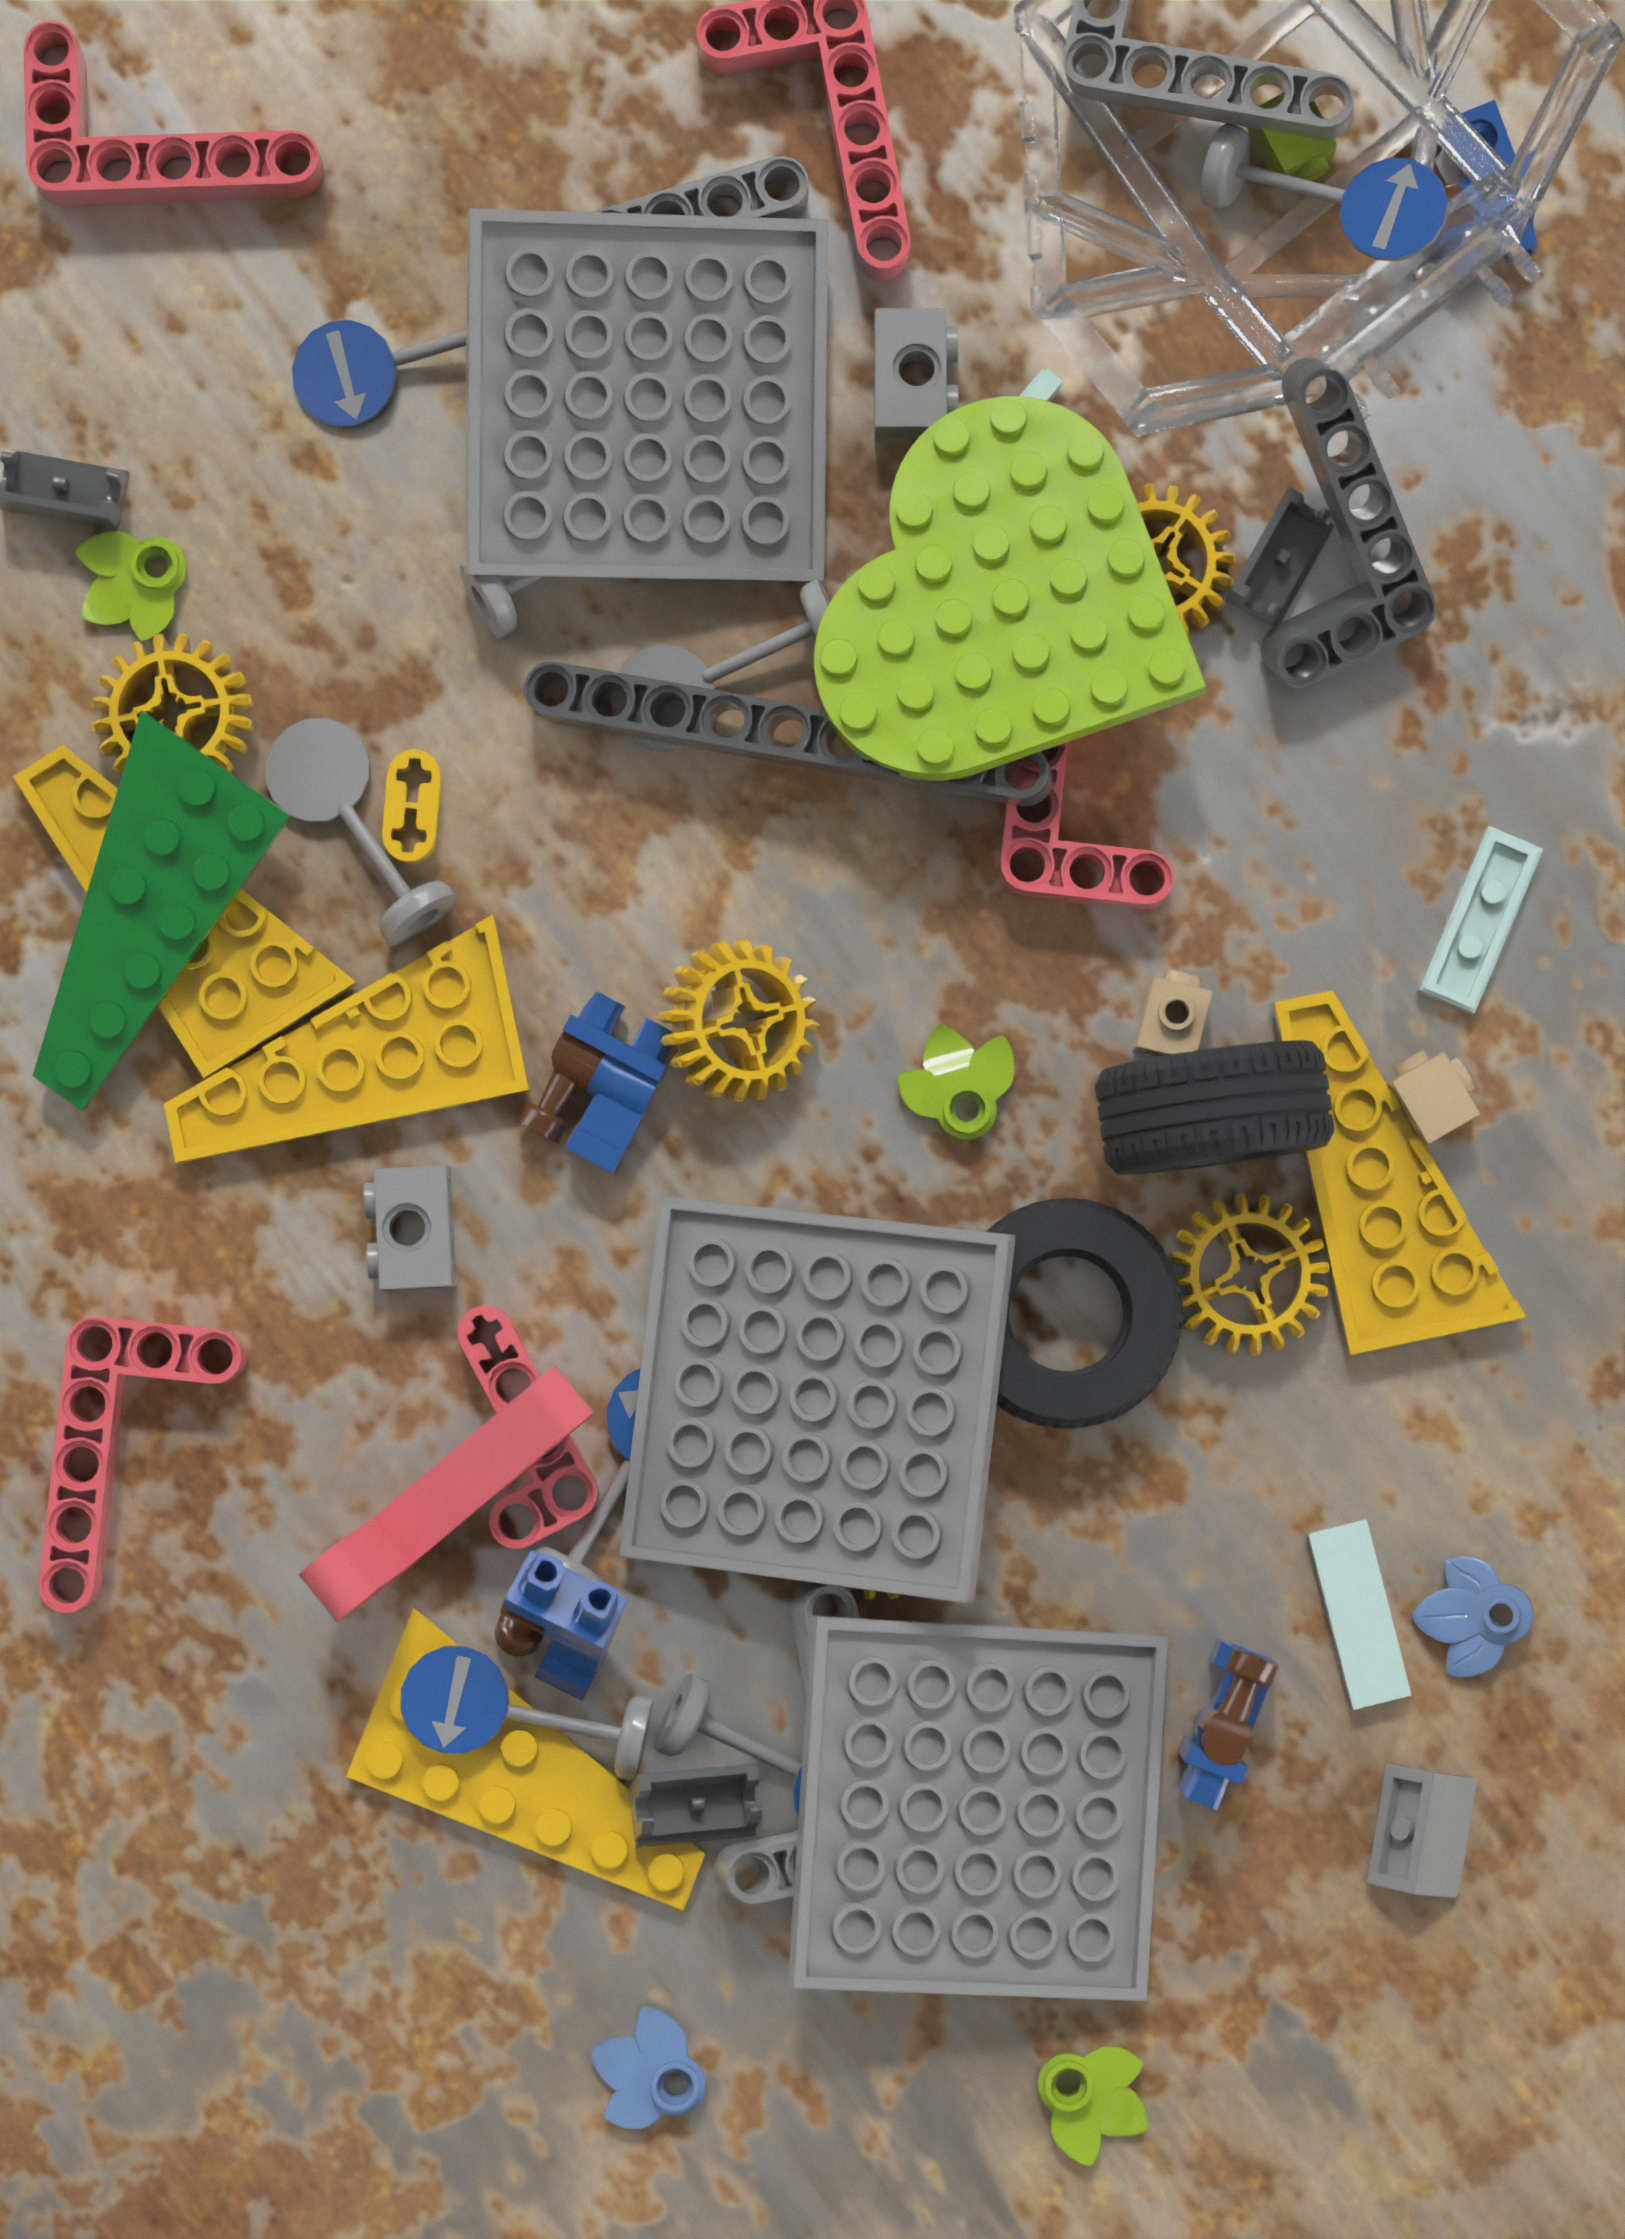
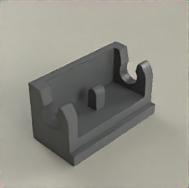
M4 449L0 456L1 462L4 463L3 476L0 481V508L2 510L119 530L130 474L128 471L16 450Z
M1291 487L1287 488L1225 600L1271 627L1282 622L1335 527L1331 523L1333 518L1328 509L1322 508L1320 511L1313 509L1304 503V495Z
M758 1764L637 1775L628 1788L635 1848L755 1836V1828L762 1819V1807L756 1806L755 1787L759 1783Z

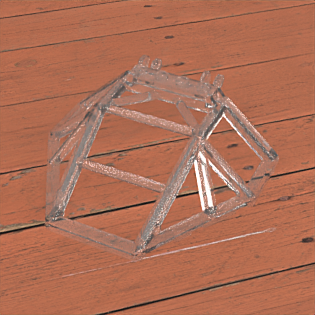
M1021 0L1014 6L1015 32L1019 36L1023 101L1019 102L1021 139L1026 148L1027 171L1023 172L1027 250L1028 256L1032 260L1033 288H1030L1031 309L1136 437L1287 405L1281 387L1283 375L1289 365L1297 359L1305 357L1322 360L1344 374L1348 382L1364 369L1380 394L1385 395L1390 400L1400 392V389L1376 359L1477 278L1486 292L1502 308L1514 300L1508 285L1501 277H1497L1489 267L1504 255H1507L1518 273L1532 284L1544 276L1537 263L1519 243L1529 218L1534 215L1624 41L1619 27L1593 0H1534L1573 42L1509 166L1445 97L1492 0H1448L1432 33L1426 0H1390L1396 43L1355 0L1292 1L1230 52L1228 56L1258 61L1312 15L1317 13L1409 112L1406 117L1333 175L1324 185L1346 190L1353 177L1367 166L1394 157L1413 140L1411 159L1430 167L1433 171L1437 144H1439L1471 179L1472 183L1448 202L1445 226L1436 241L1417 256L1398 262L1376 260L1360 274H1250L1336 203L1310 196L1306 197L1231 260L1222 265L1145 155L1149 149L1188 117L1157 112L1131 134L1110 103L1088 100L1078 96L1070 88L1066 79L1063 66L1066 40L1057 26L1071 16L1074 0ZM1079 60L1075 71L1084 78H1092ZM1207 74L1194 82L1192 90L1199 97L1211 99L1224 89L1226 84L1219 76ZM1056 90L1156 234L1062 192ZM1064 231L1143 267L1068 283L1066 280ZM1201 296L1260 366L1145 389L1087 318ZM1251 298L1330 299L1283 336ZM1325 376L1316 377L1309 383L1305 393L1306 399L1309 397H1319L1324 394L1327 385ZM1353 392L1363 419L1366 420L1371 416L1367 410L1368 406L1357 392Z

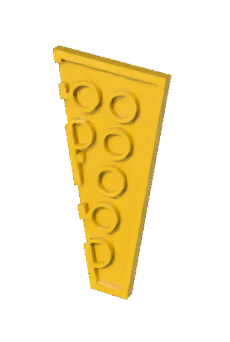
M61 745L12 777L87 893L118 788L65 745ZM241 889L158 1007L202 1077L207 1079L358 983Z
M493 914L476 923L471 929L448 942H443L412 963L394 973L391 972L313 1017L309 1022L283 1037L280 1036L263 1046L261 1050L229 1068L226 1067L164 1103L175 1163H185L529 1092L530 1087L495 916Z
M1330 990L1274 1002L1272 1007L1279 1040L1313 1041L1323 1052L1326 1070L1323 1073L1328 1075L1330 1089L1327 1091V1094L1331 1095L1332 1110L1329 1111V1114L1333 1116L1335 1131L1328 1146L1305 1151L1304 1155L1348 1355L1527 1318L1518 1301L1513 1298L1498 1273L1499 1269L1489 1252L1485 1251L1466 1219L1467 1215L1420 1136H1417L1391 1087H1388L1369 1055L1368 1048L1334 991Z
M413 1607L346 1777L667 1905L684 1910L706 1851L695 1842L635 1848L628 1787L603 1764L601 1765L578 1746L565 1732L505 1719L500 1731L485 1746L466 1754H442L423 1746L408 1730L401 1712V1688L409 1669L426 1653L444 1646L462 1645L443 1632L417 1607ZM506 1683L509 1690L508 1704L537 1710Z

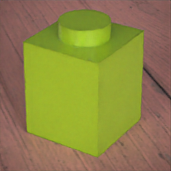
M1282 93L1258 107L1263 109L1274 108L1283 101L1285 95ZM1313 101L1310 106L1311 111L1317 117L1324 119L1315 101ZM1248 127L1272 171L1313 181L1330 169L1328 161L1333 159L1338 145L1335 139L1320 140L1263 128Z

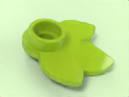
M117 530L93 536L76 549L75 553L81 562L98 575L92 583L83 604L82 617L86 621L97 625L112 626L130 620L132 629L142 642L154 638V635L162 633L168 627L175 614L174 592L182 585L187 573L186 558L182 550L173 541L163 537H150L138 541L131 535ZM163 558L168 563L167 572L159 578L150 577L147 572L149 563L153 559Z
M939 1024L934 1027L924 1047V1069H914L899 1074L897 1076L899 1091L904 1103L916 1115L938 1119L941 1127L954 1138L960 1140L977 1139L986 1134L994 1124L997 1114L996 1100L1013 1083L1015 1070L1012 1049L1006 1037L999 1036L989 1040L974 1051L972 1045L960 1034ZM964 1099L973 1101L978 1108L977 1117L969 1122L960 1120L955 1113L956 1104Z
M1101 2046L1084 2057L1074 2053H1061L1046 2061L1039 2072L1037 2085L1040 2097L1044 2104L1052 2110V2137L1058 2147L1068 2157L1080 2164L1089 2167L1094 2164L1100 2149L1101 2134L1106 2136H1131L1143 2133L1148 2129L1149 2125L1143 2103L1135 2091L1128 2086L1140 2073L1143 2061L1130 2051L1117 2046ZM1067 2072L1073 2073L1079 2078L1077 2089L1069 2094L1062 2093L1056 2088L1058 2077Z

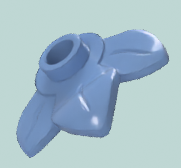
M1469 1556L1448 1558L1445 1561V1576L1449 1588L1439 1590L1426 1597L1412 1613V1619L1426 1635L1442 1643H1450L1446 1658V1672L1448 1675L1471 1677L1485 1673L1495 1667L1503 1654L1505 1645L1520 1640L1528 1633L1534 1620V1608L1529 1596L1521 1588L1512 1584L1501 1583L1494 1569L1484 1560ZM1504 1603L1512 1609L1513 1620L1510 1624L1500 1625L1495 1622L1492 1617V1609L1495 1604Z
M642 2007L636 2021L635 2037L622 2036L611 2038L591 2049L590 2056L598 2074L609 2086L616 2090L605 2109L604 2118L619 2127L642 2129L650 2126L663 2114L671 2116L687 2114L693 2111L704 2097L706 2090L705 2074L701 2066L694 2059L687 2056V2037L685 2031L676 2020L661 2010L652 2007ZM672 2073L683 2075L687 2080V2089L678 2095L669 2093L664 2085V2080L668 2075Z

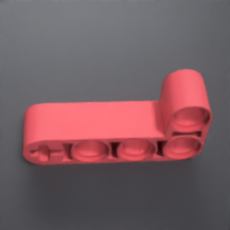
M481 1305L470 1309L463 1315L458 1324L457 1335L460 1345L495 1412L498 1413L509 1403L502 1398L498 1389L499 1380L507 1370L517 1368L524 1371L529 1376L531 1384L540 1378L541 1374L513 1321L506 1312L493 1306ZM480 1317H484L489 1323L500 1322L502 1330L495 1335V1340L502 1353H507L512 1346H514L518 1353V1358L499 1362L489 1373L483 1365L484 1361L495 1359L489 1346L485 1343L474 1344L471 1338L478 1331V1325L475 1321ZM572 1433L559 1443L553 1454L542 1457L527 1470L532 1483L503 1497L494 1505L489 1517V1527L492 1536L499 1544L512 1549L530 1546L586 1516L594 1509L599 1497L597 1480ZM566 1475L579 1477L587 1486V1500L579 1509L567 1510L556 1501L554 1495L555 1486ZM511 1504H522L528 1507L533 1514L534 1527L531 1533L524 1538H513L502 1527V1514Z

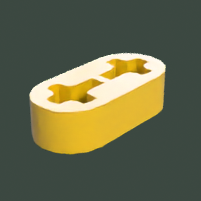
M418 749L405 750L396 755L389 765L386 778L382 826L383 844L394 859L407 865L420 864L429 859L436 849L439 833L443 785L442 771L431 755ZM412 762H420L423 772L432 776L430 783L420 784L417 803L408 802V785L406 782L398 780L400 772L406 773L410 771ZM407 811L417 812L416 827L419 832L427 835L425 842L415 843L413 852L409 853L404 852L403 844L393 838L395 831L405 830Z

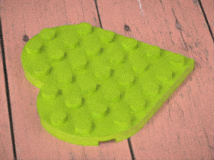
M1001 396L969 403L943 416L919 436L901 462L891 491L890 526L895 550L868 562L841 586L822 617L814 649V671L820 700L830 723L838 735L856 754L866 761L869 759L885 768L899 772L902 777L917 780L943 781L974 775L1206 694V684L1118 455L1101 432L1080 415L1061 405L1032 397Z

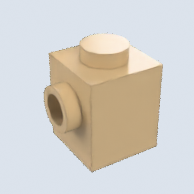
M1167 970L1165 979L1154 976L1149 983L1133 1051L1159 1057L1198 1050L1213 991L1199 988L1201 978L1188 973Z
M1423 1049L1393 1066L1398 1078L1387 1085L1389 1088L1391 1087L1402 1106V1111L1417 1136H1420L1424 1145L1435 1141L1480 1115L1469 1095V1092L1475 1089L1474 1083L1458 1058L1449 1061L1445 1052H1442L1429 1059Z

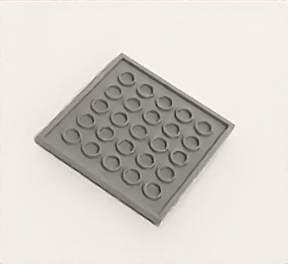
M470 208L467 211L465 576L811 582L818 578L820 582H824L828 220Z
M661 1196L619 1556L973 1603L1016 1235Z
M812 1616L788 1986L794 1989L1147 2001L1169 1636Z

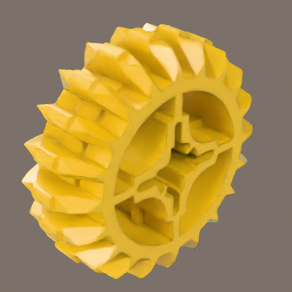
M1145 484L1142 495L1143 502H1137L1143 521L1158 520L1170 523L1160 536L1151 539L1155 552L1158 554L1165 543H1170L1164 555L1165 561L1162 568L1167 572L1164 576L1170 592L1176 596L1181 592L1189 597L1187 601L1176 606L1188 637L1189 631L1185 619L1188 618L1196 627L1202 630L1208 626L1209 619L1201 606L1211 611L1220 612L1225 604L1222 597L1211 589L1230 590L1233 585L1234 579L1228 574L1217 571V569L1233 566L1235 554L1216 552L1217 548L1229 542L1231 536L1228 530L1209 533L1208 529L1214 525L1219 515L1215 510H1210L1199 519L1194 512L1197 510L1201 498L1196 494H1193L1188 499L1186 506L1183 507L1175 504L1179 494L1177 486H1169L1165 500L1159 501L1156 500L1154 484ZM1185 533L1193 540L1200 553L1202 561L1201 583L1189 576L1191 570L1186 568L1177 557V546Z
M156 634L153 638L154 653L148 654L143 645L136 641L131 644V650L138 660L129 665L119 655L112 659L113 665L122 674L118 680L108 675H101L99 677L98 683L106 690L112 692L110 698L100 696L93 698L91 705L95 710L109 713V717L94 721L92 723V730L96 734L101 735L113 734V736L102 742L99 750L105 757L122 752L113 766V769L122 776L132 743L128 732L136 730L141 710L147 712L155 719H159L160 715L168 713V703L171 702L170 694L182 710L187 706L190 708L187 710V713L180 714L177 717L178 726H175L176 734L189 743L193 730L197 726L211 722L212 717L219 716L215 733L200 751L231 772L234 769L233 764L223 754L227 748L240 754L246 752L247 745L239 738L234 737L233 734L234 731H252L254 722L245 716L236 715V712L249 709L254 705V702L249 694H232L243 687L246 683V678L242 672L231 673L223 677L233 662L226 653L217 656L208 663L213 651V645L209 641L202 640L197 645L193 654H190L191 642L187 634H178L175 640L174 651H169L167 640L163 634ZM175 669H187L203 675L213 683L218 697L205 699L202 695L187 696L182 694L180 683L176 680ZM156 673L157 677H154L155 692L152 699L144 705L133 707V712L127 713L128 704L134 691L145 679ZM164 719L159 721L169 729L171 728Z
M745 939L734 941L732 947L725 941L713 943L709 953L704 950L692 953L689 956L692 968L681 966L673 972L681 987H668L662 993L667 1001L674 1004L673 1010L662 1011L657 1017L663 1023H672L673 1031L671 1034L664 1035L660 1043L664 1046L676 1045L679 1050L673 1056L669 1065H672L674 1068H683L689 1065L690 1068L687 1072L685 1083L690 1086H699L704 1083V1095L710 1098H718L725 1093L726 1100L730 1103L743 1102L746 1095L752 1101L765 1099L768 1094V1088L773 1092L785 1089L788 1086L785 1074L794 1076L799 1075L805 1070L796 1055H808L816 1049L808 1040L803 1038L804 1032L815 1031L820 1025L813 1019L805 1018V1009L813 1007L817 1000L812 996L801 997L798 991L804 986L808 978L802 974L788 977L792 959L784 956L773 960V947L764 944L756 946L753 950L751 941ZM742 975L755 982L763 990L770 1003L765 1004L754 997L750 984L743 983ZM715 985V989L711 991L713 1004L711 1012L702 1020L705 999L710 989ZM734 1015H757L754 1019L744 1021V1026L741 1028H720L721 1024L734 1021ZM774 1023L773 1038L768 1050H766L765 1035L767 1029ZM712 1038L719 1041L723 1045L728 1059L734 1058L736 1068L722 1061L713 1052L707 1039Z
M1240 1193L1234 1196L1235 1213L1233 1214L1228 1213L1226 1205L1221 1199L1211 1202V1209L1216 1218L1214 1222L1211 1223L1200 1211L1192 1214L1190 1218L1201 1232L1196 1237L1189 1231L1179 1230L1175 1237L1180 1243L1190 1247L1187 1255L1180 1252H1171L1168 1256L1173 1265L1184 1266V1275H1177L1178 1284L1180 1286L1185 1285L1187 1296L1181 1297L1183 1301L1182 1309L1192 1305L1197 1312L1186 1320L1184 1327L1188 1331H1192L1205 1321L1210 1325L1203 1336L1202 1342L1205 1345L1212 1346L1222 1332L1227 1334L1225 1342V1352L1227 1354H1235L1239 1348L1240 1337L1247 1338L1249 1354L1256 1356L1261 1354L1262 1344L1260 1336L1266 1335L1271 1347L1274 1350H1280L1285 1345L1279 1329L1285 1327L1292 1336L1300 1338L1304 1335L1305 1331L1303 1326L1295 1319V1316L1300 1313L1312 1320L1318 1318L1320 1311L1305 1301L1308 1295L1315 1297L1327 1296L1328 1288L1321 1284H1312L1311 1274L1329 1272V1263L1318 1262L1310 1264L1308 1254L1319 1251L1324 1247L1321 1239H1315L1306 1244H1303L1299 1236L1308 1231L1311 1226V1222L1307 1218L1300 1220L1292 1228L1285 1224L1292 1214L1293 1207L1288 1203L1283 1204L1278 1209L1275 1217L1268 1215L1271 1204L1270 1197L1268 1195H1261L1256 1202L1255 1212H1249L1247 1197L1244 1193ZM1236 1225H1253L1264 1228L1275 1234L1287 1248L1271 1255H1259L1250 1249L1245 1238L1241 1237ZM1220 1233L1225 1245L1223 1249L1227 1259L1226 1268L1215 1279L1200 1285L1199 1266L1202 1255L1209 1242ZM1240 1258H1249V1265L1257 1262L1259 1266L1274 1261L1275 1265L1262 1271V1275L1255 1279L1257 1287L1255 1291H1246V1284L1240 1287L1232 1284L1222 1289L1220 1288L1222 1282L1232 1279V1275L1240 1271V1264L1238 1262ZM1294 1265L1296 1277L1292 1296L1283 1310L1275 1316L1271 1307L1273 1302L1269 1294L1270 1281L1276 1273ZM1225 1294H1236L1245 1300L1250 1311L1253 1310L1259 1324L1242 1325L1231 1322L1214 1311L1208 1301Z

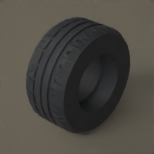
M1289 1040L1189 1051L1137 1060L1106 1068L1101 1071L1095 1084L1096 1100L1100 1102V1105L1097 1106L1099 1121L1103 1123L1100 1126L1101 1138L1106 1144L1103 1146L1105 1162L1117 1175L1146 1174L1246 1162L1300 1153L1328 1146L1335 1130L1333 1116L1329 1114V1111L1332 1110L1331 1095L1327 1094V1091L1330 1089L1328 1075L1323 1073L1326 1070L1324 1054L1313 1041Z
M1057 1198L1021 1207L1000 1219L986 1231L1016 1235L997 1396L998 1407L1021 1420L1040 1426L1066 1429L1083 1428L1105 1423L1125 1414L1155 1390L1161 1379L1168 1372L1167 1370L1171 1366L1179 1346L1183 1322V1301L1181 1299L1180 1284L1177 1281L1178 1277L1175 1270H1173L1169 1256H1166L1163 1247L1158 1244L1151 1232L1144 1229L1143 1225L1133 1220L1128 1214H1124L1120 1210L1101 1202L1097 1203L1092 1200L1077 1198ZM1055 1257H1076L1087 1260L1101 1268L1115 1284L1122 1302V1327L1113 1347L1096 1363L1074 1371L1050 1369L1032 1360L1018 1345L1010 1325V1301L1019 1280L1036 1264Z

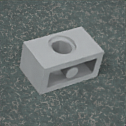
M875 308L874 438H919L932 424L958 408V385H947V362H958V326H947V308ZM919 361L925 363L931 369L933 377L922 386H912L901 378L899 371L905 364Z
M447 1165L374 1169V1182L364 1183L366 1219L376 1218L377 1242L367 1243V1271L369 1279L379 1278V1290L383 1291L456 1287L450 1167ZM405 1212H417L425 1223V1233L422 1239L411 1246L401 1245L393 1234V1226L396 1219Z

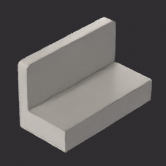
M1386 1763L1367 1883L1414 1895L1456 1898L1460 1891L1477 1785L1476 1779Z

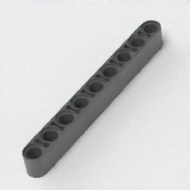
M543 662L535 666L528 673L524 682V695L528 704L545 720L555 724L1018 806H1033L1042 802L1049 795L1053 785V773L1041 752L977 773L968 779L926 781L902 777L899 772L885 768L869 759L866 761L858 754L849 758H838L832 753V743L838 733L830 723L824 709L560 662ZM555 679L566 680L569 685L566 699L557 706H545L542 701V693L545 686ZM613 689L624 690L627 694V703L624 710L613 717L602 716L600 712L602 697ZM679 699L684 701L685 715L683 719L673 727L660 726L658 723L660 707L669 700ZM728 710L741 711L744 715L742 729L732 737L723 738L718 736L715 731L718 717ZM786 720L801 722L803 734L796 745L789 748L775 746L774 732L780 723ZM1022 761H1030L1040 767V776L1037 783L1026 790H1018L1008 784V775L1011 768Z

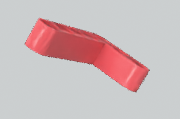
M749 0L717 6L708 10L701 16L698 22L696 37L699 58L709 71L716 74H734L819 58L860 270L874 281L889 282L897 279L906 270L909 263L910 232L865 1ZM845 9L854 15L856 21L849 28L836 30L824 21V17L832 10ZM785 19L792 22L798 30L790 39L776 40L766 33V28L773 21ZM719 30L731 31L739 38L738 44L728 51L713 49L707 41L714 32ZM855 66L860 68L867 78L859 86L846 87L836 80L835 74L843 67ZM866 123L877 131L878 136L872 143L857 145L852 143L845 133L854 124ZM876 180L887 187L889 194L880 202L868 203L858 196L856 190L863 182ZM889 238L898 245L900 252L891 260L880 261L869 254L867 247L875 239Z
M49 20L35 25L25 37L26 166L28 175L45 200L52 204L68 206L301 198L314 193L323 182L325 170L318 148L311 137L299 131L88 137L86 60L75 35L69 27L61 22ZM60 44L69 48L67 57L60 64L48 66L41 63L43 53L50 46ZM61 102L71 106L69 115L61 123L51 125L42 121L43 114L50 105ZM301 153L310 157L309 166L299 175H286L280 171L283 160L290 154ZM242 155L251 159L250 167L243 175L232 178L221 174L222 165L231 156ZM184 157L191 161L189 171L182 178L172 180L162 176L163 167L172 158ZM125 159L132 163L130 172L122 180L113 182L103 178L104 169L111 161ZM67 161L72 164L71 173L62 182L54 184L44 181L45 171L52 163Z
M1068 742L1055 746L1056 755L1048 762L1053 773V785L1049 795L1045 798L1049 805L1050 813L1048 817L1038 823L1027 822L1018 814L1016 805L1005 804L998 867L999 878L1003 886L1012 894L1026 898L1134 910H1149L1160 905L1172 890L1174 883V870L1169 860L1160 853L1150 850L1058 840ZM1022 761L1015 764L1009 772L1008 784L1018 790H1026L1033 787L1039 779L1040 767L1030 761ZM1028 852L1037 856L1043 865L1041 877L1033 882H1023L1015 878L1010 870V860L1015 855ZM1079 859L1094 861L1102 871L1101 883L1092 889L1078 887L1070 877V866ZM1146 865L1158 872L1161 877L1159 892L1144 896L1133 890L1129 875L1131 870L1138 866Z
M105 1317L84 1318L77 1322L69 1331L65 1349L39 1576L40 1595L44 1603L52 1610L61 1613L83 1610L94 1603L101 1591L126 1375L209 1384L230 1383L239 1378L248 1362L247 1348L236 1334L218 1329ZM96 1327L104 1328L112 1338L111 1352L101 1361H93L84 1350L86 1335ZM156 1333L164 1334L170 1340L173 1351L171 1359L160 1368L152 1367L147 1363L143 1354L145 1342ZM220 1339L230 1346L233 1359L230 1367L225 1372L214 1374L205 1367L203 1353L210 1342ZM89 1387L97 1388L102 1392L106 1405L104 1413L93 1422L85 1420L77 1410L79 1395ZM81 1447L91 1449L98 1458L99 1467L97 1473L87 1482L77 1479L70 1469L71 1457ZM74 1507L83 1509L91 1518L92 1528L90 1534L81 1542L68 1537L63 1527L65 1515ZM67 1567L76 1569L82 1575L85 1582L83 1595L75 1602L65 1600L60 1596L56 1586L58 1575Z
M554 1366L375 1517L341 1539L299 1573V1577L338 1623L405 1573L594 1414V1411L558 1367Z

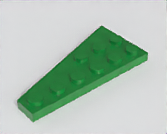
M142 710L32 1075L81 1111L87 1109L292 817L268 798Z

